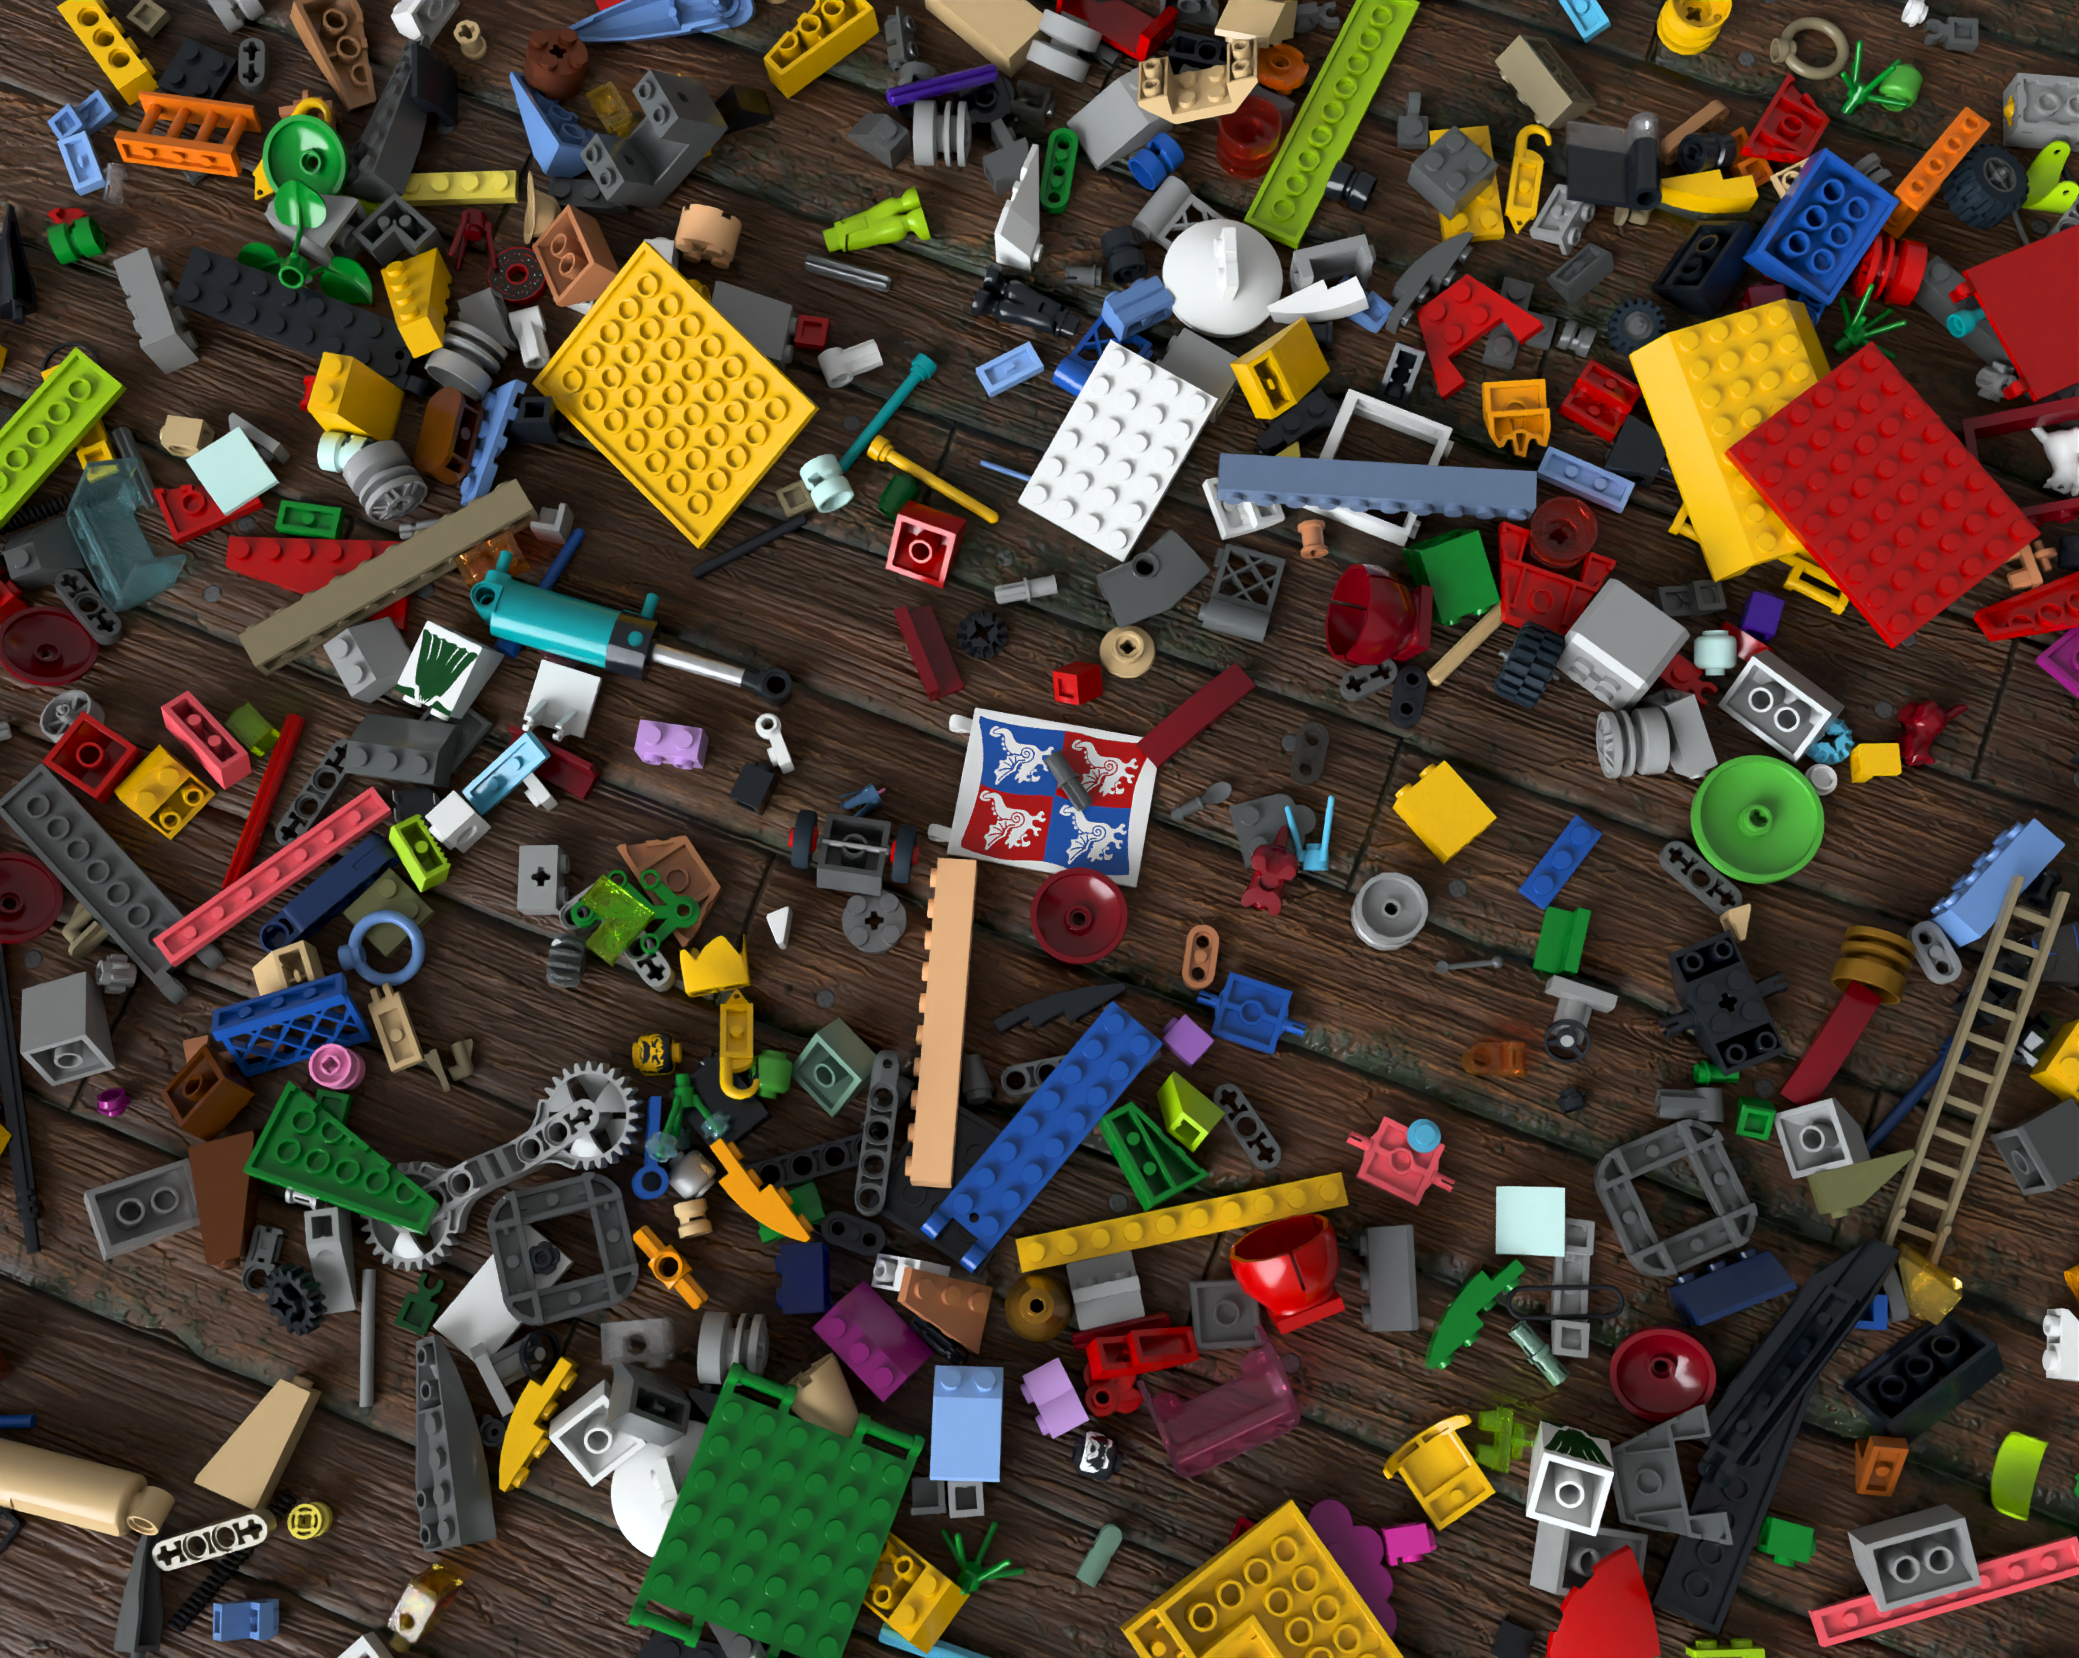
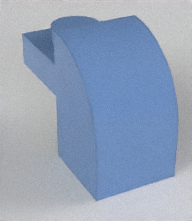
M278 1598L213 1603V1640L221 1642L248 1638L267 1640L273 1639V1635H278Z

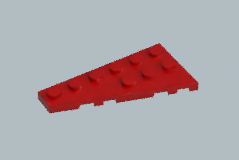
M229 536L225 566L232 571L259 581H266L280 586L284 590L305 595L310 591L319 590L328 585L334 577L346 575L353 571L361 562L367 559H374L385 553L389 546L404 541ZM411 594L368 619L374 621L391 617L398 630L407 634Z

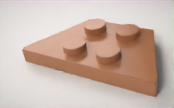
M685 835L671 837L669 840L664 841L657 839L649 840L642 844H621L616 848L640 884L641 874L645 870L653 869L658 872L660 881L677 897L689 896L698 903L700 908L698 921L689 928L677 927L673 931L684 949L688 948L723 890L688 837ZM648 875L644 882L647 885H653L657 878L653 875ZM644 889L654 905H666L653 890ZM681 906L677 910L680 916H687L690 912L686 906Z

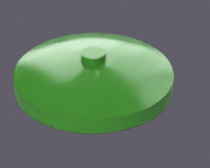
M1761 755L1737 757L1726 761L1714 769L1698 787L1692 801L1690 816L1693 836L1705 858L1716 869L1727 876L1739 881L1755 884L1773 883L1783 880L1806 866L1814 857L1821 844L1825 823L1822 803L1810 781L1790 764L1776 758Z

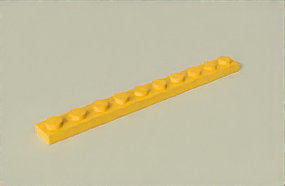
M1339 1172L1015 1240L1021 1271L1025 1273L1119 1252L1272 1222L1292 1215L1310 1214L1348 1206L1349 1203L1342 1173Z

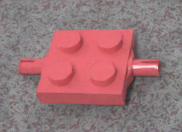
M1386 1116L1382 1118L1376 1133L1370 1139L1351 1130L1346 1143L1364 1150L1363 1162L1356 1178L1416 1207L1419 1205L1425 1190L1432 1184L1449 1193L1451 1192L1456 1180L1438 1172L1439 1159L1445 1145L1439 1143L1433 1151L1428 1153L1417 1152L1407 1141L1408 1127Z

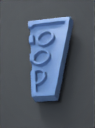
M515 379L485 394L481 403L484 413L471 467L460 489L461 494H463L460 505L466 507L472 499L489 494L498 468V464L494 463V459L505 449L508 438L503 433L510 420H515L518 408L513 405L517 393L524 394L527 383Z

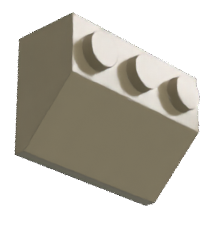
M1519 35L1494 61L1501 69L1499 71L1500 76L1518 91L1516 96L1524 105L1530 106L1535 113L1534 119L1540 126L1560 129L1597 105L1596 101L1546 38Z

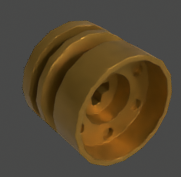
M1851 926L1847 928L1844 936L1846 942L1842 943L1840 949L1848 958L1836 960L1830 978L1831 984L1844 992L1850 982L1855 980L1882 997L1883 999L1880 1004L1896 1005L1900 1003L1907 983L1906 978L1900 973L1911 971L1912 962L1910 960L1915 958L1916 946L1911 941L1882 929L1867 926Z

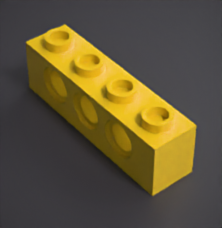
M67 0L57 6V9L129 106L140 100L138 96L140 90L152 92L158 88L156 81L152 77L156 74V71L146 58L140 60L137 57L141 51L130 37L127 39L122 37V34L126 31L115 16L111 19L107 17L106 14L111 11L103 0Z

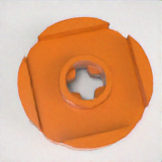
M1285 43L1273 45V47L1258 48V83L1275 89L1278 94L1290 95L1293 89L1299 88L1305 82L1309 70L1308 62L1305 65L1303 62L1304 55L1296 48Z

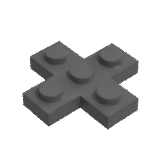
M1504 277L1499 295L1539 319L1544 326L1542 331L1523 345L1548 351L1557 318L1527 311L1534 284ZM1502 322L1486 334L1488 339L1481 363L1511 370L1520 343L1506 324Z

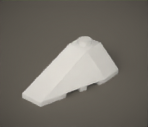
M1032 144L1022 166L1021 182L1015 181L1011 200L1007 199L994 233L996 262L1031 272L1034 261L1039 263L1043 252V244H1040L1039 145Z

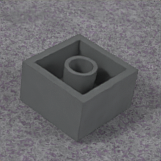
M1454 125L1412 163L1407 183L1451 221L1492 184L1498 164Z

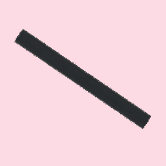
M802 513L691 568L695 578L699 579L806 525L807 522Z

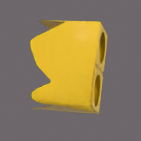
M743 934V949L740 954L722 935L704 946L701 953L694 947L690 954L685 949L680 950L679 948L685 991L689 997L693 998L751 986L745 934Z

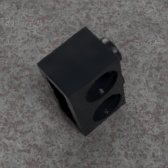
M2006 953L1997 955L1992 968L2026 981L2029 973ZM1977 972L1949 1007L1960 1017H1962ZM1989 978L1981 1001L2005 1009L2020 989ZM1977 1009L1972 1026L1977 1029L1993 1025L1999 1016Z

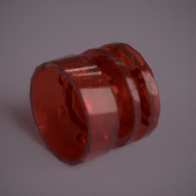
M1248 95L1235 113L1219 116L1216 158L1221 168L1228 174L1241 179H1254L1265 175L1270 170L1278 154L1282 116L1278 108L1268 99L1257 95Z
M1559 496L1547 500L1536 510L1526 527L1529 530L1524 549L1526 559L1533 566L1559 575L1572 571L1583 561L1596 541L1598 523L1593 511L1584 502L1573 497ZM1552 536H1556L1558 541L1562 540V543L1558 545L1556 540H1551Z

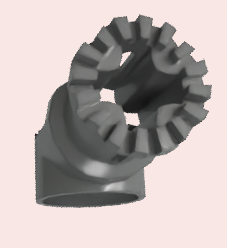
M902 1075L898 1077L899 1082H897L896 1088L898 1092L896 1115L899 1114L901 1109L906 1107L911 1098L912 1090H915L917 1084ZM888 1095L887 1101L874 1097L873 1100L879 1107H887L892 1103L893 1098L891 1095ZM861 1122V1124L859 1125L863 1129L865 1122ZM874 1125L870 1129L871 1133H875L876 1136L882 1139L888 1136L886 1134L887 1128L883 1125Z

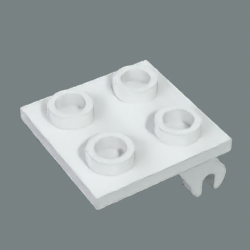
M542 659L523 718L528 721L527 724H523V730L528 732L532 731L536 726L543 725L558 730L552 736L555 741L561 742L564 736L570 734L584 738L602 678Z

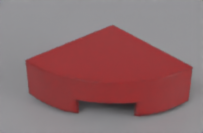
M59 207L47 213L56 224L67 222L70 226L73 220L89 216L87 212L80 208L62 209Z

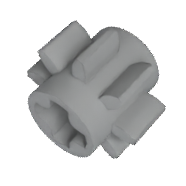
M1993 361L1992 367H1983L1976 377V386L1981 388L1978 395L1995 402H1999L2001 397L2006 398L2003 389L2009 387L2011 383L2017 380L2014 375H2011L2015 368L1997 361Z
M111 954V956H107L106 961L100 960L98 962L95 979L97 985H105L104 993L121 994V992L126 991V987L134 986L137 968L135 963H127L128 955Z

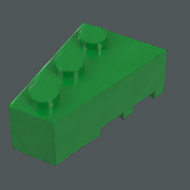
M1133 1102L1103 1116L1097 1123L1145 1212L1209 1176L1203 1168H1199L1185 1155L1186 1152L1181 1147L1176 1146L1162 1133V1130Z

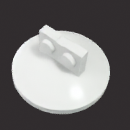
M1212 219L1189 227L1174 240L1163 263L1162 283L1164 288L1174 298L1173 313L1186 326L1207 336L1231 338L1255 330L1269 318L1271 314L1267 306L1279 301L1283 285V274L1277 253L1269 241L1257 230L1234 220Z
M689 1420L687 1435L665 1447L647 1441L643 1448L614 1471L611 1485V1501L614 1516L625 1537L632 1545L648 1556H654L707 1426L704 1422Z

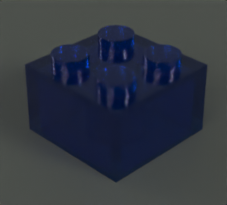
M822 1242L781 1245V1253H776L775 1256L776 1273H781L782 1287H777L776 1291L777 1307L783 1309V1315L790 1316L827 1314L831 1310L829 1245Z

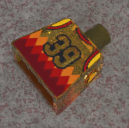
M438 1563L413 1577L387 1621L388 1627L395 1631L389 1640L390 1646L399 1652L405 1653L412 1643H417L431 1633L462 1587L464 1581Z

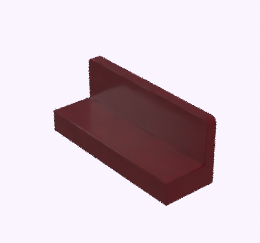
M905 605L894 609L896 621L929 701L933 702L963 690L964 684L932 607L927 605L909 613Z
M510 724L508 731L513 737L505 751L526 731ZM538 738L551 756L533 773L537 778L587 801L601 776L599 770L594 764Z

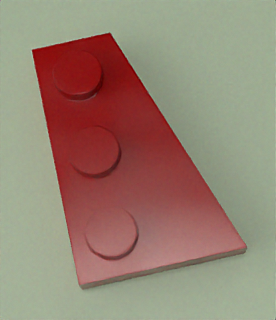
M181 485L178 489L165 490L164 488L153 489L173 539L178 545L265 507L259 495L228 516H225L203 485Z

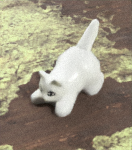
M2075 426L2069 430H2056L2049 433L2042 427L2030 429L2038 440L2043 443L2044 452L2054 471L2051 478L2047 479V482L2043 485V488H2051L2063 494L2070 492L2072 496H2078L2079 427Z

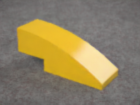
M1720 169L1661 179V202L1690 211L1726 214L1749 212L1758 198L1753 175L1723 180Z

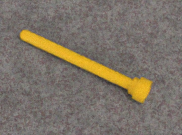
M877 435L867 451V456L876 462L882 461L885 463L888 461L989 523L993 524L998 521L999 515L997 512L894 451V447L890 445L891 442L888 439Z

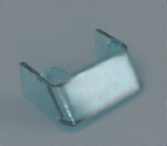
M136 457L87 462L67 509V522L104 601L113 612L127 611L172 588L187 560L184 554L155 558L134 517L137 505L140 503L139 492L130 481L138 464Z

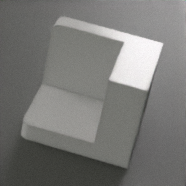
M560 503L558 510L542 507L539 516L541 520L538 522L531 521V531L537 540L565 544L570 536L574 515L566 503Z

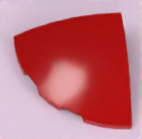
M1626 1545L1593 1565L1594 1575L1582 1588L1573 1586L1560 1606L1563 1617L1558 1630H1551L1549 1633L1546 1658H1653L1661 1655L1649 1596L1633 1551Z

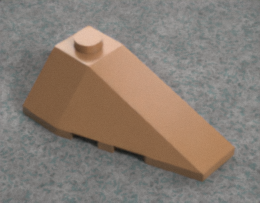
M295 0L290 18L307 50L348 112L375 104L376 95L372 70L368 59V44L363 27V13L357 0Z

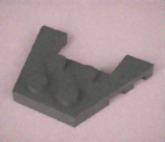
M1700 1404L1611 1448L1614 1467L1612 1484L1620 1523L1719 1542L1725 1545H1733L1727 1511L1690 1515L1686 1501L1675 1441L1711 1436L1705 1404Z

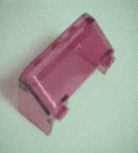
M1261 1324L1255 1326L1262 1348L1253 1350L1245 1356L1241 1363L1243 1376L1182 1404L1180 1397L1175 1393H1161L1152 1399L1143 1379L1136 1382L1178 1476L1189 1478L1279 1437L1298 1425L1301 1417L1283 1364Z

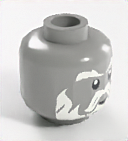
M681 1150L667 1164L671 1168L667 1174L669 1184L685 1199L693 1197L699 1199L716 1182L713 1178L716 1174L715 1167L698 1150L690 1151L687 1155Z

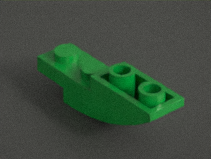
M1517 1259L1510 1260L1490 1279L1483 1270L1475 1272L1457 1291L1441 1314L1431 1336L1424 1361L1428 1369H1435L1437 1366L1440 1370L1444 1369L1456 1358L1453 1352L1463 1344L1467 1348L1481 1336L1478 1330L1485 1324L1476 1313L1479 1311L1482 1315L1485 1314L1497 1303L1494 1297L1503 1289L1508 1293L1522 1281L1519 1275L1526 1269Z

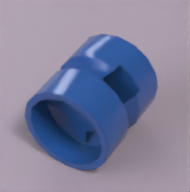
M1159 132L1146 144V149L1141 148L1129 159L1128 166L1135 179L1142 186L1149 190H1155L1167 178V174H1172L1183 164L1185 156L1180 146L1172 137L1164 132Z

